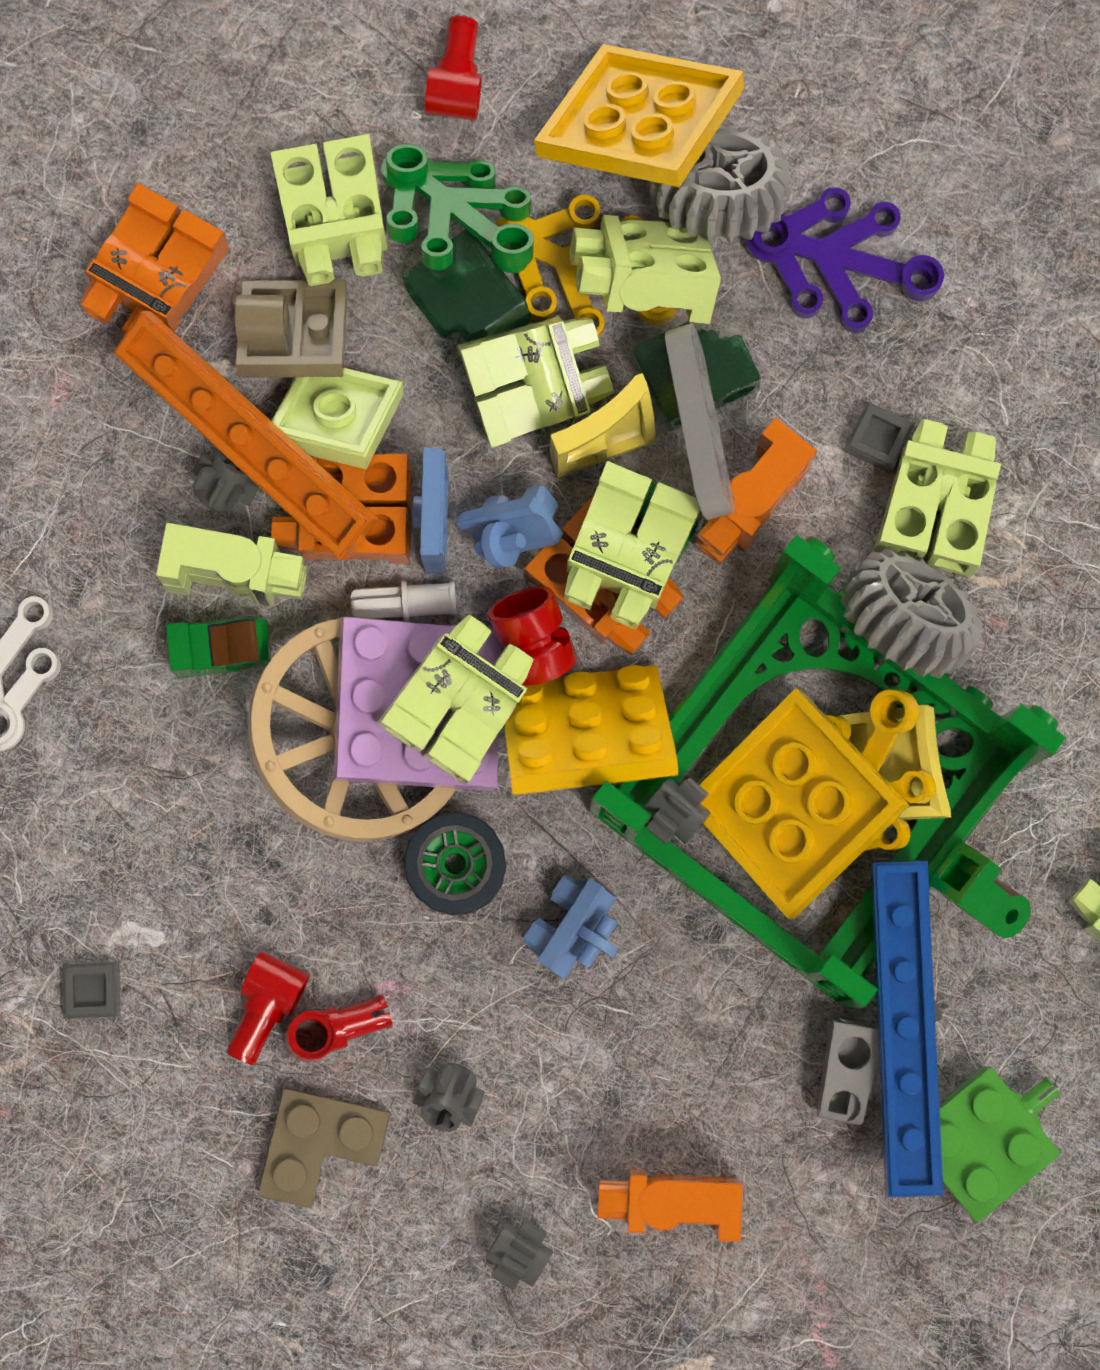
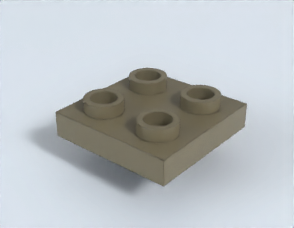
M306 280L242 281L241 295H237L235 303L237 336L236 370L238 377H344L348 302L346 280H332L330 283L309 286Z

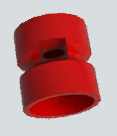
M536 586L515 591L495 602L489 609L488 618L497 641L503 646L511 644L534 659L522 686L549 682L562 676L576 664L577 654L568 630L560 626L563 616L555 594L549 587Z

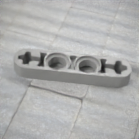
M690 323L666 331L665 342L695 494L701 512L708 521L734 513L735 506L705 356L698 333L694 325Z

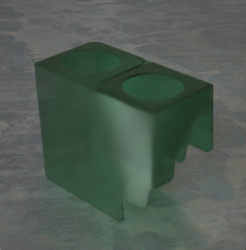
M466 229L451 239L453 242V263L448 268L432 270L427 268L421 261L402 275L409 296L441 338H447L457 332L460 333L465 342H470L477 338H484L523 327L531 322L528 305L524 297L506 274L498 268L478 238Z
M700 329L697 331L705 356L715 410L759 389L761 377L742 336L734 335L730 338L724 337L720 339L714 330L706 332V330ZM662 333L632 349V359L639 373H643L650 396L668 432H671L681 427L682 424L667 353L665 333Z

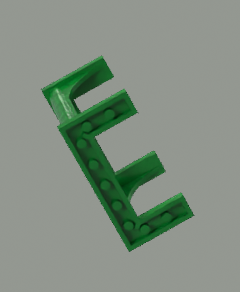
M796 534L782 552L768 579L771 582L769 587L668 716L677 755L678 775L618 782L615 786L605 781L592 798L589 812L843 1008H865L878 991L876 987L863 978L875 963L871 886L819 955H817L670 841L665 845L646 829L652 815L644 810L645 805L667 779L671 778L678 784L742 700L755 689L777 677L803 670H832L858 677L881 691H907L908 687L915 691L910 694L916 699L918 705H933L935 714H945L949 717L935 724L936 737L943 731L956 729L967 733L972 740L971 749L963 756L956 758L946 757L938 753L942 769L949 771L964 769V773L959 779L955 775L951 776V783L948 789L945 788L951 809V818L917 819L910 831V840L907 845L898 849L889 860V862L928 861V880H930L959 840L965 842L1017 773L1053 756L1067 737L1056 730L1059 722L1047 711L1036 705H1031L1028 709L1021 703L1003 716H999L991 710L994 703L988 696L973 686L968 685L966 689H963L948 677L949 674H944L940 678L932 677L930 674L921 677L911 668L905 671L901 670L898 663L891 659L884 661L883 654L875 648H868L869 642L863 636L856 635L854 633L855 624L845 618L846 609L840 602L844 595L843 590L840 589L836 593L828 587L841 568L833 562L836 557L833 551L813 537H809L805 541ZM808 620H817L824 626L827 632L828 646L825 653L819 657H813L806 653L800 641L801 627ZM783 635L787 636V645L793 655L792 659L788 662H781L772 657L776 651L783 649L784 646L778 643ZM840 635L844 638L845 644L850 651L854 647L857 648L858 657L855 660L848 661L838 654ZM874 661L881 665L877 670H874ZM763 664L766 670L755 674L759 666ZM891 673L898 678V685L896 687H888L885 684L884 677L886 674ZM901 702L897 704L899 708L904 707Z

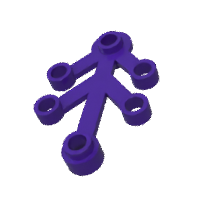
M837 187L827 189L819 200L789 216L782 214L780 222L771 223L769 232H774L779 236V244L775 246L766 245L761 238L766 232L755 231L752 240L745 238L747 249L753 257L761 262L774 263L792 295L790 300L791 310L796 316L803 319L812 318L819 312L823 303V295L817 286L808 283L795 256L814 261L842 309L840 313L842 326L852 333L862 332L869 326L873 317V309L868 301L860 298L845 270L899 285L907 297L916 301H926L934 297L944 281L943 267L932 256L917 255L904 264L852 249L855 245L874 235L887 237L896 231L900 223L901 214L897 206L890 202L877 203L866 216L822 239L801 234L823 220L837 223L847 216L851 206L850 196L845 190ZM831 198L838 199L842 202L844 209L839 212H832L827 209L825 202ZM885 212L892 217L893 223L889 226H881L876 222L875 215ZM916 274L924 275L929 281V286L924 289L916 288L912 284L911 277ZM801 294H810L814 297L816 305L809 309L803 308L799 305L797 297ZM852 308H859L864 312L866 319L863 322L855 323L848 318L847 311Z

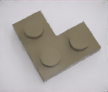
M284 1088L258 1196L312 1208L325 1155L377 1167L391 1112Z

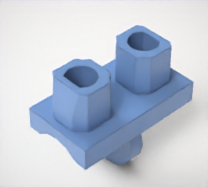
M543 485L527 488L523 497L516 500H511L501 494L487 497L482 508L461 512L456 522L461 530L467 531L473 536L476 541L475 550L477 555L483 557L490 565L498 569L513 566L518 560L520 552L557 545L563 535V532L553 520L558 509V503Z
M564 875L553 890L551 900L567 910L568 913L557 929L538 918L526 932L523 942L539 956L537 960L539 963L564 980L577 961L590 968L600 951L614 959L619 949L607 940L618 923L608 917L607 913L617 898L606 891L602 885L590 878L585 883Z

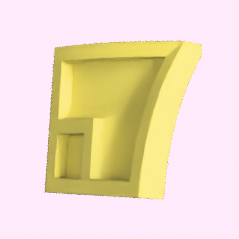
M643 373L636 375L617 396L587 418L566 429L551 434L550 459L557 478L655 443L656 433L649 388Z
M918 705L919 717L917 723L910 731L898 734L878 772L887 782L899 780L904 773L912 770L926 771L935 779L936 792L933 798L926 803H908L909 807L899 818L903 820L951 818V809L943 782L938 754L934 707ZM904 707L895 708L894 716L898 722L902 721L905 714ZM870 712L838 715L844 717L851 726L849 741L862 754L876 728L871 720ZM918 777L911 784V790L917 797L923 790L922 781Z

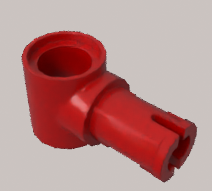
M452 16L449 18L444 55L438 60L437 67H430L428 72L424 106L425 115L477 120L482 74L477 73L478 68L473 63L478 32V22L475 19L467 16Z
M260 951L243 982L240 995L245 997L242 1006L246 1009L226 1053L237 1060L254 1065L275 1022L281 1023L284 1016L289 1018L294 1012L307 986L310 973L266 952Z
M380 994L375 998L337 1010L335 1006H331L320 1011L303 1012L292 1019L286 1027L284 1034L286 1049L296 1060L313 1062L329 1053L348 1047L347 1041L385 1028H392L393 1023L390 1012L377 1017H371V1013L388 1007L384 996ZM303 1022L316 1023L324 1032V1043L316 1052L304 1051L296 1042V1030Z

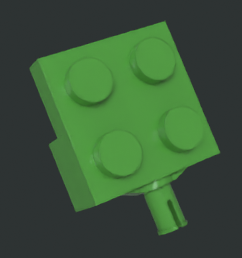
M983 1066L943 1099V1103L939 1106L943 1184L973 1222L977 1224L1062 1154L1044 1133L1039 1118L1036 1115L1053 1099L1061 1095L1057 1087H1051L1054 1084L1046 1076L1021 1097L1006 1086L992 1067Z

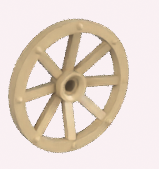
M343 617L316 624L290 639L274 655L261 673L252 694L248 713V739L252 759L263 784L274 800L293 818L308 828L327 836L349 841H375L395 837L419 826L437 813L454 794L456 788L432 787L419 803L408 808L395 784L373 783L391 816L380 819H354L340 816L350 781H336L332 777L324 806L321 808L301 794L284 773L288 769L335 751L336 714L279 686L280 680L288 668L298 658L314 649L336 707L338 660L331 642L339 641L340 621ZM350 617V618H362V619L381 620V619L370 618V617ZM272 703L328 730L329 735L276 755L270 731Z

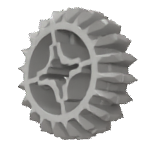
M730 125L727 129H718L680 188L651 182L650 195L652 196V204L657 206L660 218L670 219L671 229L687 228L689 237L702 234L708 237L709 242L714 237H725L728 242L732 243L735 236L741 235L746 239L752 240L755 231L769 232L771 223L780 222L782 213L786 209V203L790 200L792 186L790 183L789 161L782 158L781 148L776 146L770 147L768 137L754 138L751 129L738 132L734 131Z
M884 549L881 553L872 551L866 559H863L858 566H855L848 576V582L842 589L844 595L840 600L846 609L844 616L849 622L855 624L854 633L863 636L869 642L868 648H875L883 654L884 661L891 659L898 663L901 670L905 671L911 668L921 677L930 674L932 677L940 678L944 674L952 675L957 668H961L977 649L976 644L982 637L980 630L983 626L980 618L976 616L979 610L974 604L967 601L968 593L959 590L954 585V578L945 577L940 573L939 567L933 568L927 565L922 557L913 559L907 552L902 550L897 554L889 549Z

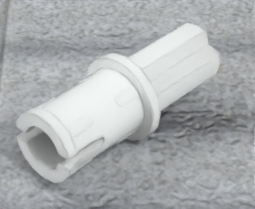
M401 580V586L354 589L351 593L353 617L376 619L404 617V622H410V617L457 615L455 581L442 584L407 585V580Z

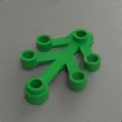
M400 144L388 151L381 166L382 178L388 186L395 189L393 210L386 217L387 235L393 241L400 243L414 240L418 235V215L413 210L416 191L430 201L428 236L421 244L422 263L427 268L443 270L453 263V242L449 238L451 218L491 248L492 260L502 271L518 273L524 270L532 261L534 237L528 228L519 224H506L498 227L474 209H500L501 216L506 220L522 221L531 213V194L528 190L518 186L495 189L496 168L492 163L485 160H476L470 163L431 162L426 151L414 144ZM441 182H465L466 188L446 187Z

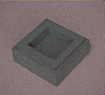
M867 401L844 448V452L891 473L915 423Z
M119 962L62 965L63 1019L121 1017Z

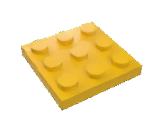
M602 44L534 139L537 157L680 188L745 89L743 71Z
M629 665L620 670L595 673L580 671L571 673L568 676L558 677L546 683L524 686L527 688L526 692L504 724L513 795L601 785L605 781L618 783L678 775L677 755L657 665L644 667Z
M797 688L699 785L709 793L701 804L711 812L703 824L789 919H795L909 807V804L802 690Z

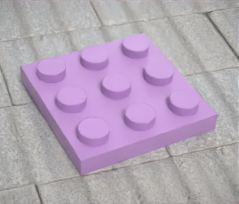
M343 617L340 621L333 780L493 791L497 788L499 733L482 758L481 764L471 781L462 784L422 757L453 710L449 708L424 749L415 752L376 725L438 638L444 633L449 634L455 626ZM490 629L492 632L477 654L494 665L501 655V644L497 641L493 629Z

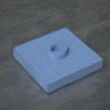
M423 448L422 496H414L413 528H421L420 555L425 574H444V571H447L449 472L445 451L442 448Z

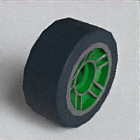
M461 812L439 814L421 824L408 841L404 857L406 880L415 896L433 911L452 916L474 913L489 904L501 889L507 869L504 847L494 829L480 818ZM461 854L466 861L465 869L459 874L449 873L445 865L446 858Z

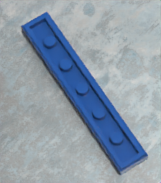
M928 861L871 863L875 982L878 989L876 992L885 1196L888 1198L944 1196Z

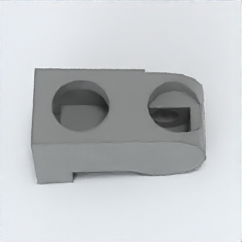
M829 1015L826 1033L827 1044L817 1099V1117L862 1125L869 1094L872 1093L879 1055L878 1026L876 1023Z

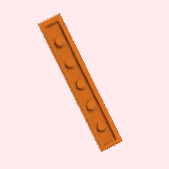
M141 311L113 353L338 560L348 559L377 522L378 518L151 311Z

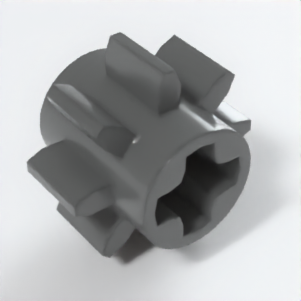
M218 448L215 449L212 456L203 452L192 471L197 476L192 485L193 489L197 490L199 499L207 507L216 511H235L240 502L249 506L259 489V486Z
M690 777L680 786L671 778L667 779L644 807V810L654 818L646 829L665 845L674 836L686 844L711 814L701 804L709 793Z
M446 1063L440 1066L438 1072L426 1068L413 1099V1104L423 1106L421 1116L429 1126L440 1131L450 1132L456 1130L461 1122L469 1127L472 1126L485 1091L475 1088L477 1079L467 1067L457 1063Z
M526 1218L519 1229L506 1222L485 1258L496 1264L491 1277L511 1290L515 1289L519 1280L532 1287L553 1254V1250L542 1244L547 1236V1232Z

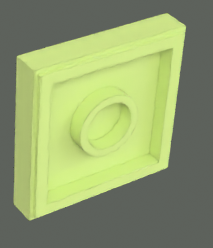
M344 368V377H295L272 422L310 456L367 469L404 395L403 382Z

